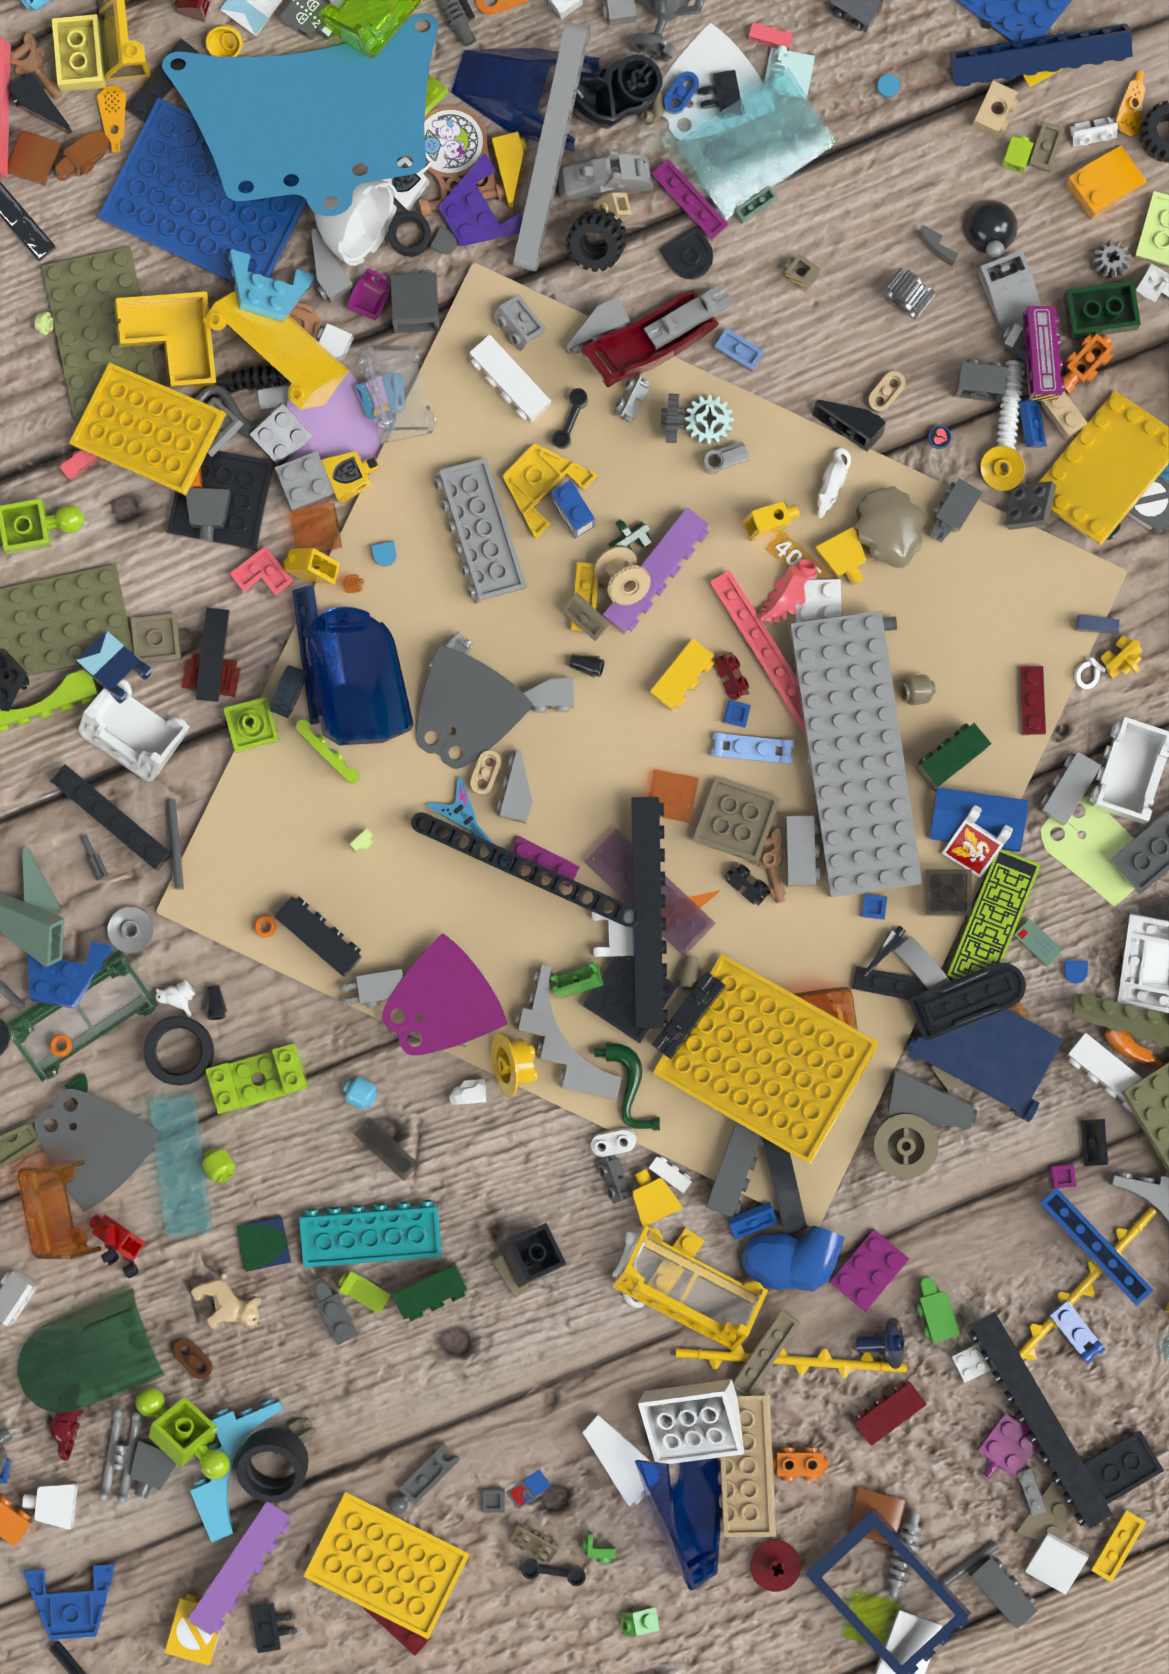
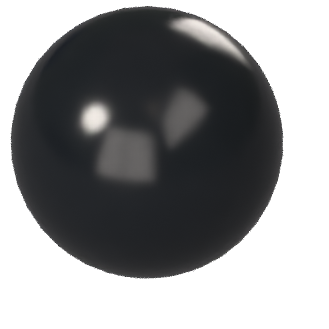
M985 200L977 203L969 210L964 220V234L967 241L973 248L983 253H987L986 247L988 243L994 240L1000 241L1004 246V250L1007 249L1017 235L1018 223L1014 212L1009 206L997 200Z

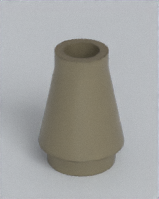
M685 956L677 978L678 988L692 991L698 984V957Z

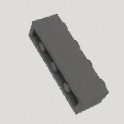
M738 1122L735 1123L705 1208L733 1217L734 1213H739L742 1204L739 1197L741 1191L746 1192L750 1179L746 1177L749 1169L754 1170L758 1157L754 1155L757 1148H762L764 1137Z

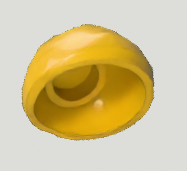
M220 24L213 27L207 34L206 47L212 56L237 57L243 47V38L233 26Z

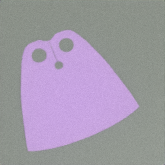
M350 372L347 373L341 384L323 406L300 410L288 397V410L313 437L285 463L318 451L321 460L354 451L360 454L363 461L373 456L377 459L387 436L379 419L373 420L367 417L355 390V385H358Z

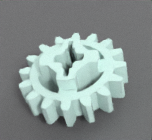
M711 395L708 396V400H704L700 396L698 404L693 401L691 403L693 409L687 408L686 411L691 416L685 417V422L690 423L686 430L693 431L691 438L693 439L698 436V443L701 444L703 440H707V445L711 444V440L719 444V437L726 439L727 434L725 431H732V427L728 424L734 423V418L729 417L733 410H726L727 401L721 404L719 396L714 401ZM705 407L701 414L695 415L699 409ZM714 407L718 408L723 414H718ZM709 411L712 420H714L710 429H708L706 421ZM724 425L719 432L713 434L714 429ZM696 426H701L705 434L700 432Z

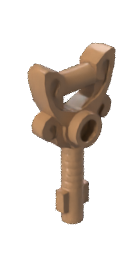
M26 33L23 40L24 43L14 52L10 51V62L16 65L15 71L20 76L30 72L35 74L45 87L43 90L48 97L52 96L54 100H57L61 97L58 85L55 81L51 82L41 69L44 65L43 58L46 56V52L44 49L38 48L36 39L31 33ZM31 50L28 58L20 61V58Z
M779 828L774 830L771 836L767 837L764 846L773 845L774 848L767 853L762 852L758 863L751 861L753 865H759L760 868L767 869L772 889H770L772 898H775L776 903L784 902V895H786L784 886L780 884L776 866L781 863V859L786 856V850L780 848L781 832Z

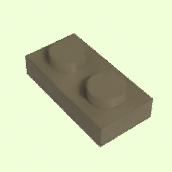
M1043 122L1029 166L1050 173L1065 128Z
M578 593L562 609L594 641L610 625Z

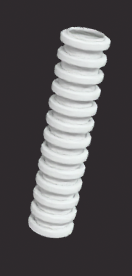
M1009 360L1005 362V366L1008 369L1005 393L1001 399L1003 403L1000 404L1002 410L999 412L1001 415L999 422L1001 424H998L1000 431L997 432L999 438L996 439L998 443L996 446H1008L1016 450V447H1014L1017 443L1015 438L1017 437L1016 431L1018 426L1016 424L1019 423V419H1017L1020 416L1018 410H1020L1019 403L1021 398L1019 397L1022 395L1020 389L1023 388L1021 382L1024 381L1022 375L1025 373L1023 370L1025 364L1021 361Z

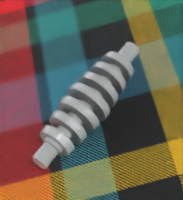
M912 1512L909 1522L904 1523L902 1526L907 1529L906 1533L900 1532L899 1535L904 1538L914 1551L918 1552L919 1547L913 1545V1541L920 1542V1537L915 1536V1534L922 1531V1528L918 1525L921 1514ZM893 1549L892 1554L900 1557L899 1560L891 1558V1563L897 1565V1568H890L889 1573L895 1574L894 1578L888 1577V1582L892 1585L889 1596L898 1598L900 1588L907 1585L903 1578H910L911 1573L905 1572L906 1568L913 1570V1568Z

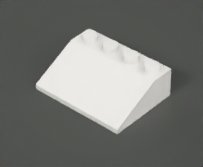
M732 1379L649 1390L644 1392L638 1402L656 1466L744 1454L738 1399Z

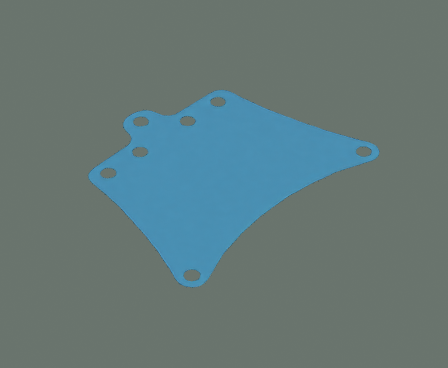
M417 14L382 32L320 50L264 57H217L189 52H173L167 55L162 62L164 72L172 81L195 118L215 160L226 196L231 200L248 201L297 194L307 200L311 210L316 214L335 216L349 209L352 204L353 191L358 185L415 174L424 169L426 165L424 131L426 89L430 61L439 27L437 19L432 15ZM420 20H426L430 23L431 27L426 32H419L416 30L415 24ZM181 58L186 62V66L182 70H173L170 66L171 61ZM401 156H409L412 158L413 163L408 168H401L397 165V160ZM363 163L367 166L368 171L362 176H357L352 172L353 166ZM294 174L298 176L299 182L296 186L289 187L284 184V177ZM243 181H250L253 183L254 189L250 193H242L239 191L238 185ZM326 197H336L339 201L338 206L334 209L325 208L323 201Z

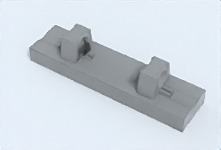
M719 284L644 328V332L657 350L732 306L733 300L723 285ZM703 302H705V304H706L707 311H706V309L704 308V306L702 305Z

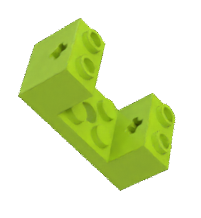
M295 1043L237 1062L225 1063L205 1069L218 1114H224L309 1089L298 1046ZM261 1072L264 1074L265 1082L263 1085L256 1086L253 1083L252 1078L255 1073Z

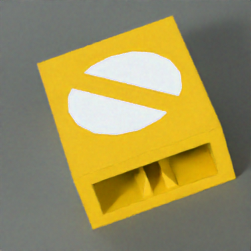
M187 1594L186 1597L181 1596L165 1653L210 1666L220 1631L218 1634L213 1632L209 1636L188 1622V1618L200 1602V1597L193 1594Z

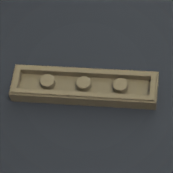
M780 1309L732 1380L736 1391L742 1395L753 1394L801 1323L798 1319Z

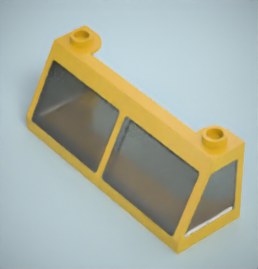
M98 0L106 81L150 77V64L145 57L143 45L138 41H129L125 0Z

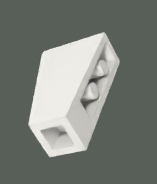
M599 1414L583 1430L584 1436L629 1506L633 1502L637 1505L646 1495L643 1492L648 1485L653 1487L661 1478L659 1475L660 1468Z

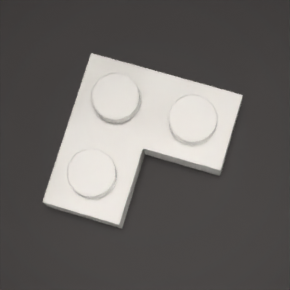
M1151 264L1136 291L1144 298L1156 302L1161 292L1169 298V274Z

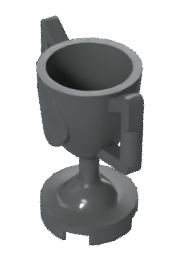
M636 0L642 6L654 11L658 21L653 33L634 34L630 44L631 48L639 54L643 49L654 60L669 62L670 59L673 60L676 48L662 36L666 23L678 16L699 14L705 0H695L694 6H688L691 0H652V2Z

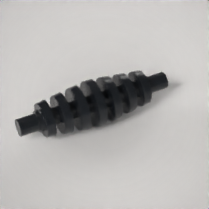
M256 365L253 369L252 367L245 368V373L243 369H238L236 374L234 371H229L226 377H217V385L228 386L230 390H236L238 386L239 390H245L247 387L248 390L256 388L259 391L263 390V387L265 389L271 388L272 383L274 387L280 386L281 381L283 385L289 384V380L274 366L270 369L269 365H263L262 368L260 365Z

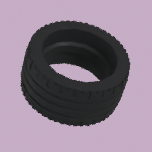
M174 1016L158 1022L150 1030L144 1043V1059L148 1069L157 1079L170 1085L182 1086L198 1081L206 1074L205 1069L210 1068L214 1057V1045L209 1032L202 1024L188 1017ZM177 1028L187 1029L195 1034L200 1041L202 1050L197 1065L190 1071L181 1074L171 1073L163 1068L158 1061L156 1053L158 1042L163 1034Z
M270 1427L254 1432L242 1446L237 1461V1477L241 1487L251 1497L262 1502L277 1503L292 1498L300 1490L307 1474L309 1459L306 1447L299 1437L288 1430ZM261 1452L278 1453L290 1461L295 1472L285 1478L275 1479L267 1477L256 1470L251 1462V1458Z

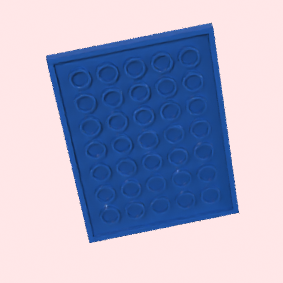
M157 98L98 219L236 284L231 272L232 264L228 258L231 249L251 255L248 272L270 278L308 202L303 196L297 194L248 201L231 200L226 196L213 155L192 113ZM289 174L284 177L283 182L286 186L293 187L298 184L299 178L297 175ZM243 181L238 185V189L242 193H250L253 191L254 185L250 181Z

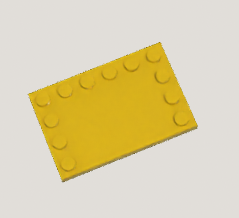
M109 362L69 444L186 496L226 413Z
M1114 391L1038 482L1052 481L1056 485L1051 512L1101 546L1169 464V427L1117 391Z
M345 1492L303 1577L429 1639L470 1554Z

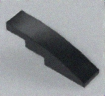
M208 607L206 609L196 700L219 702L230 610Z
M764 1139V1148L784 1233L805 1229L807 1225L791 1155L788 1151Z

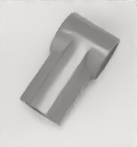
M742 441L718 450H711L705 455L702 467L708 474H716L720 470L748 461V452ZM711 457L716 458L719 461V466H710L708 459Z

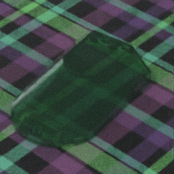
M133 1288L52 1321L37 1329L27 1339L18 1359V1378L22 1390L31 1402L52 1413H72L165 1376L152 1349L137 1307L136 1292Z

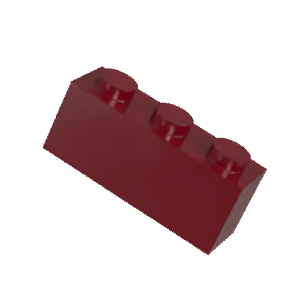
M904 1381L899 1382L892 1388L894 1391L887 1397L885 1394L880 1396L873 1402L875 1404L873 1408L869 1411L865 1408L855 1415L857 1420L853 1423L870 1446L874 1445L927 1405L910 1381L906 1383Z

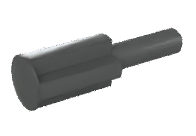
M83 836L81 840L90 857L87 860L97 881L107 878L109 874L100 855L95 853L88 836Z

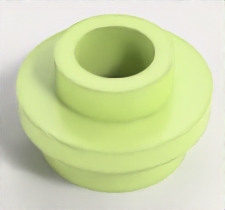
M49 312L39 313L35 319L36 331L47 335L54 327V319Z

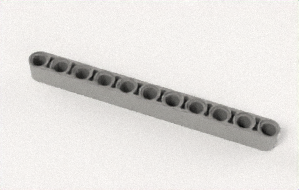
M567 21L564 28L515 251L514 267L536 272L539 265L588 43L590 26Z

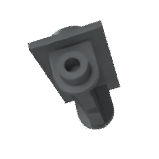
M615 1154L598 1160V1172L604 1178L607 1186L606 1193L613 1204L631 1198L630 1193L632 1190L627 1177L619 1179L617 1176L625 1173L620 1158H617Z

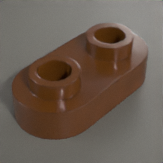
M181 1339L176 1342L173 1354L193 1377L204 1379L212 1373V1361L192 1340ZM183 1346L189 1347V1354L185 1355L182 1353L181 1349ZM199 1363L205 1364L206 1368L204 1371L198 1370L197 1365Z

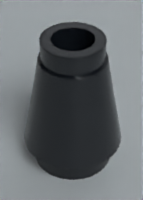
M573 654L569 667L593 678L595 676L601 677L605 660L600 659V656Z
M208 986L205 1004L207 1019L221 1020L226 1018L225 1013L228 1011L220 986Z

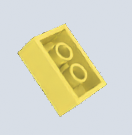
M97 14L53 18L52 27L57 83L60 91L69 92L106 88L101 28Z

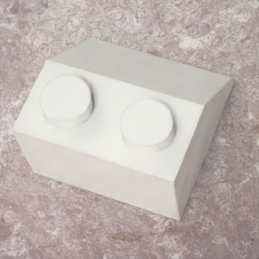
M17 1270L12 1271V1273L7 1272L0 1282L3 1285L0 1289V1322L6 1326L15 1323L39 1286Z

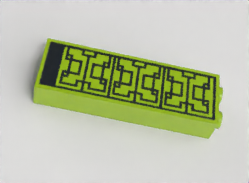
M1000 849L993 859L947 977L951 979L950 981L1003 962L1040 869V864Z

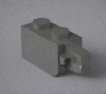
M960 478L957 483L951 482L945 494L949 495L944 503L940 501L933 512L937 516L934 519L936 522L930 537L942 543L951 531H960L983 492Z

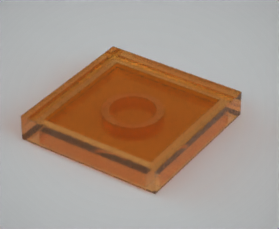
M334 503L290 512L296 548H314L321 553L342 548Z
M654 769L649 797H659V802H664V816H660V818L686 823L691 822L699 778Z

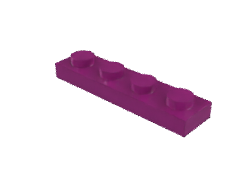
M669 159L651 173L656 182L711 241L728 227L729 224Z

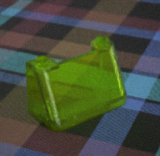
M345 0L339 9L333 4L326 5L318 14V18L326 28L369 58H375L422 0Z

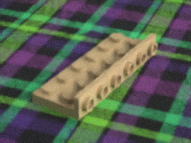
M770 1395L737 1396L744 1454L718 1457V1461H721L718 1481L722 1485L719 1504L720 1508H723V1517L720 1521L721 1531L724 1532V1537L776 1536Z

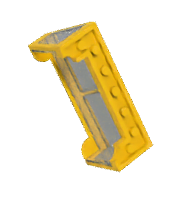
M645 1225L635 1240L612 1287L735 1351L748 1337L768 1290L756 1281L742 1284L662 1242L663 1236L658 1229Z

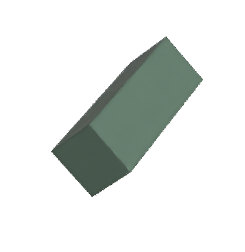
M768 186L735 209V214L741 223L744 224L776 202L778 197L772 188Z

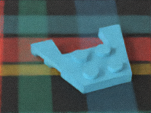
M231 249L228 258L232 264L231 272L235 278V291L239 309L284 322L299 299L304 296L309 286L313 284L316 275L296 269L292 285L247 271L251 255Z

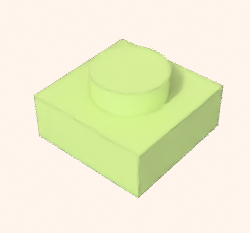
M366 828L350 845L356 852L360 850L364 852L373 844L371 839L374 836Z

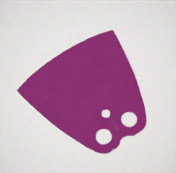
M443 933L407 971L388 999L382 1012L384 1024L389 1030L397 1033L399 1045L409 1055H424L452 1048L484 1036L508 1024L502 1006L486 978L469 956ZM401 1009L404 1011L405 1019L403 1022L394 1023L391 1020L393 1010ZM418 1014L424 1015L422 1022L416 1021ZM412 1032H417L422 1037V1042L417 1047L408 1044L407 1038Z

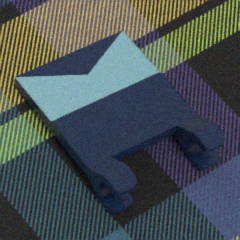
M108 631L76 660V663L102 685L119 704L126 700L127 692L117 685L133 669L144 680L148 679L152 672L150 666L140 661Z

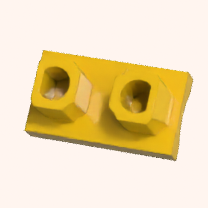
M1122 636L1116 643L1117 648L1122 651L1115 656L1109 650L1101 656V661L1111 678L1114 679L1120 672L1127 675L1130 671L1135 674L1140 671L1137 664L1142 660L1138 656L1142 649L1137 639L1132 641L1128 637Z

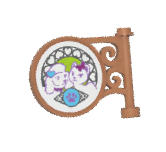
M453 105L441 106L431 110L425 116L426 158L432 163L426 171L437 179L441 187V199L433 202H428V198L419 200L421 213L424 217L431 216V211L439 210L438 206L447 197V192L450 193L453 190L450 185L453 182L459 183L462 179L461 177L466 175L482 154L485 153L490 160L484 125L474 113L466 108ZM493 173L488 176L486 185L478 187L485 200L498 197L499 201H502V198H506L503 184L495 183ZM484 179L477 182L476 185L483 184Z

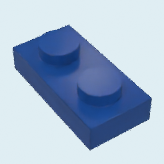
M1024 401L1019 403L1020 418L1024 430L1023 438L1026 447L1042 448L1047 446L1040 402Z
M770 1202L727 1219L735 1240L778 1223Z

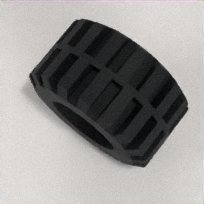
M1167 100L1163 101L1161 105L1159 103L1154 105L1153 109L1148 111L1140 127L1139 133L1141 136L1139 139L1140 143H1144L1142 147L1144 151L1149 150L1148 155L1151 158L1155 155L1157 156V161L1161 162L1162 159H1166V163H1169V142L1162 139L1157 131L1159 123L1169 121V103Z
M592 209L591 212L585 211L582 216L580 215L576 219L566 239L568 242L566 245L567 250H571L569 254L571 259L575 258V263L578 266L582 264L585 270L592 268V272H597L599 268L601 271H605L608 267L614 266L627 245L628 236L624 234L626 227L620 225L622 220L620 218L616 220L614 218L615 214L612 212L607 214L605 209H601L600 212L597 209ZM594 232L600 234L606 240L608 247L598 248L593 246L587 239L586 233Z

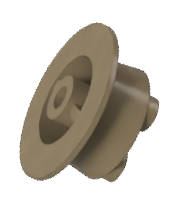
M900 1114L889 1118L880 1126L874 1139V1153L879 1165L887 1173L897 1178L910 1179L924 1174L932 1167L938 1155V1138L934 1129L926 1120L916 1115Z

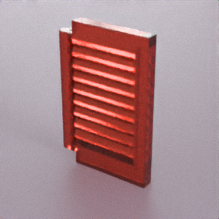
M193 653L192 659H187L181 688L197 691L200 654ZM224 659L220 695L236 698L241 668H237L238 661Z

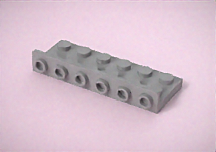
M487 458L439 470L436 478H434V483L437 491L441 492L443 498L441 499V506L444 513L447 512L448 529L450 534H454L456 540L454 548L456 554L461 556L463 563L461 564V571L463 576L468 579L469 586L467 588L470 598L474 599L475 604H478L482 600L525 589L527 586Z

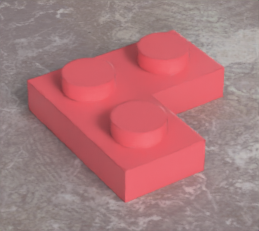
M266 546L229 573L243 592H246L263 579L274 595L277 596L294 583Z

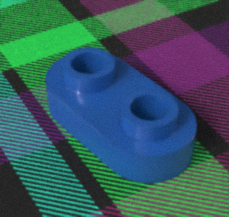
M689 71L683 72L673 83L664 98V107L669 113L679 114L684 111L699 87V79L696 74ZM685 82H690L692 86L690 88H685L683 84ZM677 100L679 105L672 106L671 102Z

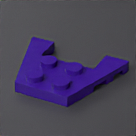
M485 153L480 156L472 168L469 169L461 181L438 206L461 247L520 233L523 219L521 213L519 212L499 224L476 185L477 182L495 172Z

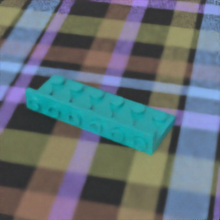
M430 1199L421 1200L419 1204L401 1201L397 1202L394 1206H387L386 1203H377L373 1207L364 1208V1205L350 1206V1209H341V1207L337 1206L329 1207L327 1211H318L317 1208H310L300 1213L303 1267L442 1257L438 1202H433Z

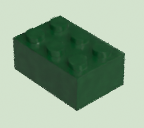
M1134 280L1069 289L1063 295L1070 340L1086 338L1089 335L1093 337L1096 334L1100 336L1102 334L1135 331L1141 325Z
M975 722L970 726L967 723L954 733L956 737L953 740L948 737L936 747L938 751L935 754L930 751L918 762L920 766L916 770L933 791L991 745V742Z
M455 1264L392 1295L403 1319L409 1318L411 1322L424 1315L422 1311L428 1308L432 1312L445 1305L443 1301L449 1298L454 1302L466 1295L464 1291L468 1290V1286L458 1265Z

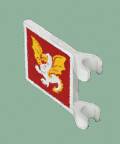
M974 805L942 854L981 878L1000 849L1010 838L1013 829L1005 825L998 837H995L975 824L982 809Z

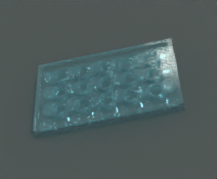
M786 67L675 144L723 218L728 219L736 213L735 209L768 186L773 188L835 145L836 141L790 69Z

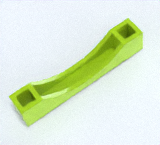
M83 669L68 674L62 684L50 696L30 707L9 710V712L0 710V733L8 731L9 726L15 724L18 727L30 724V719L39 717V719L51 717L52 712L61 710V712L72 710L75 704L81 702L83 705L92 703L99 695L95 679Z

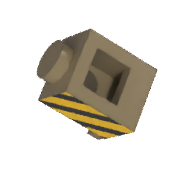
M800 254L795 259L791 257L784 267L787 270L785 276L806 292L821 271V268ZM803 270L805 275L799 276L796 272Z

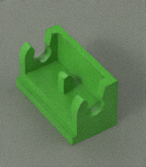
M595 962L589 963V966L550 977L555 984V987H552L553 992L560 999L604 985L599 964Z

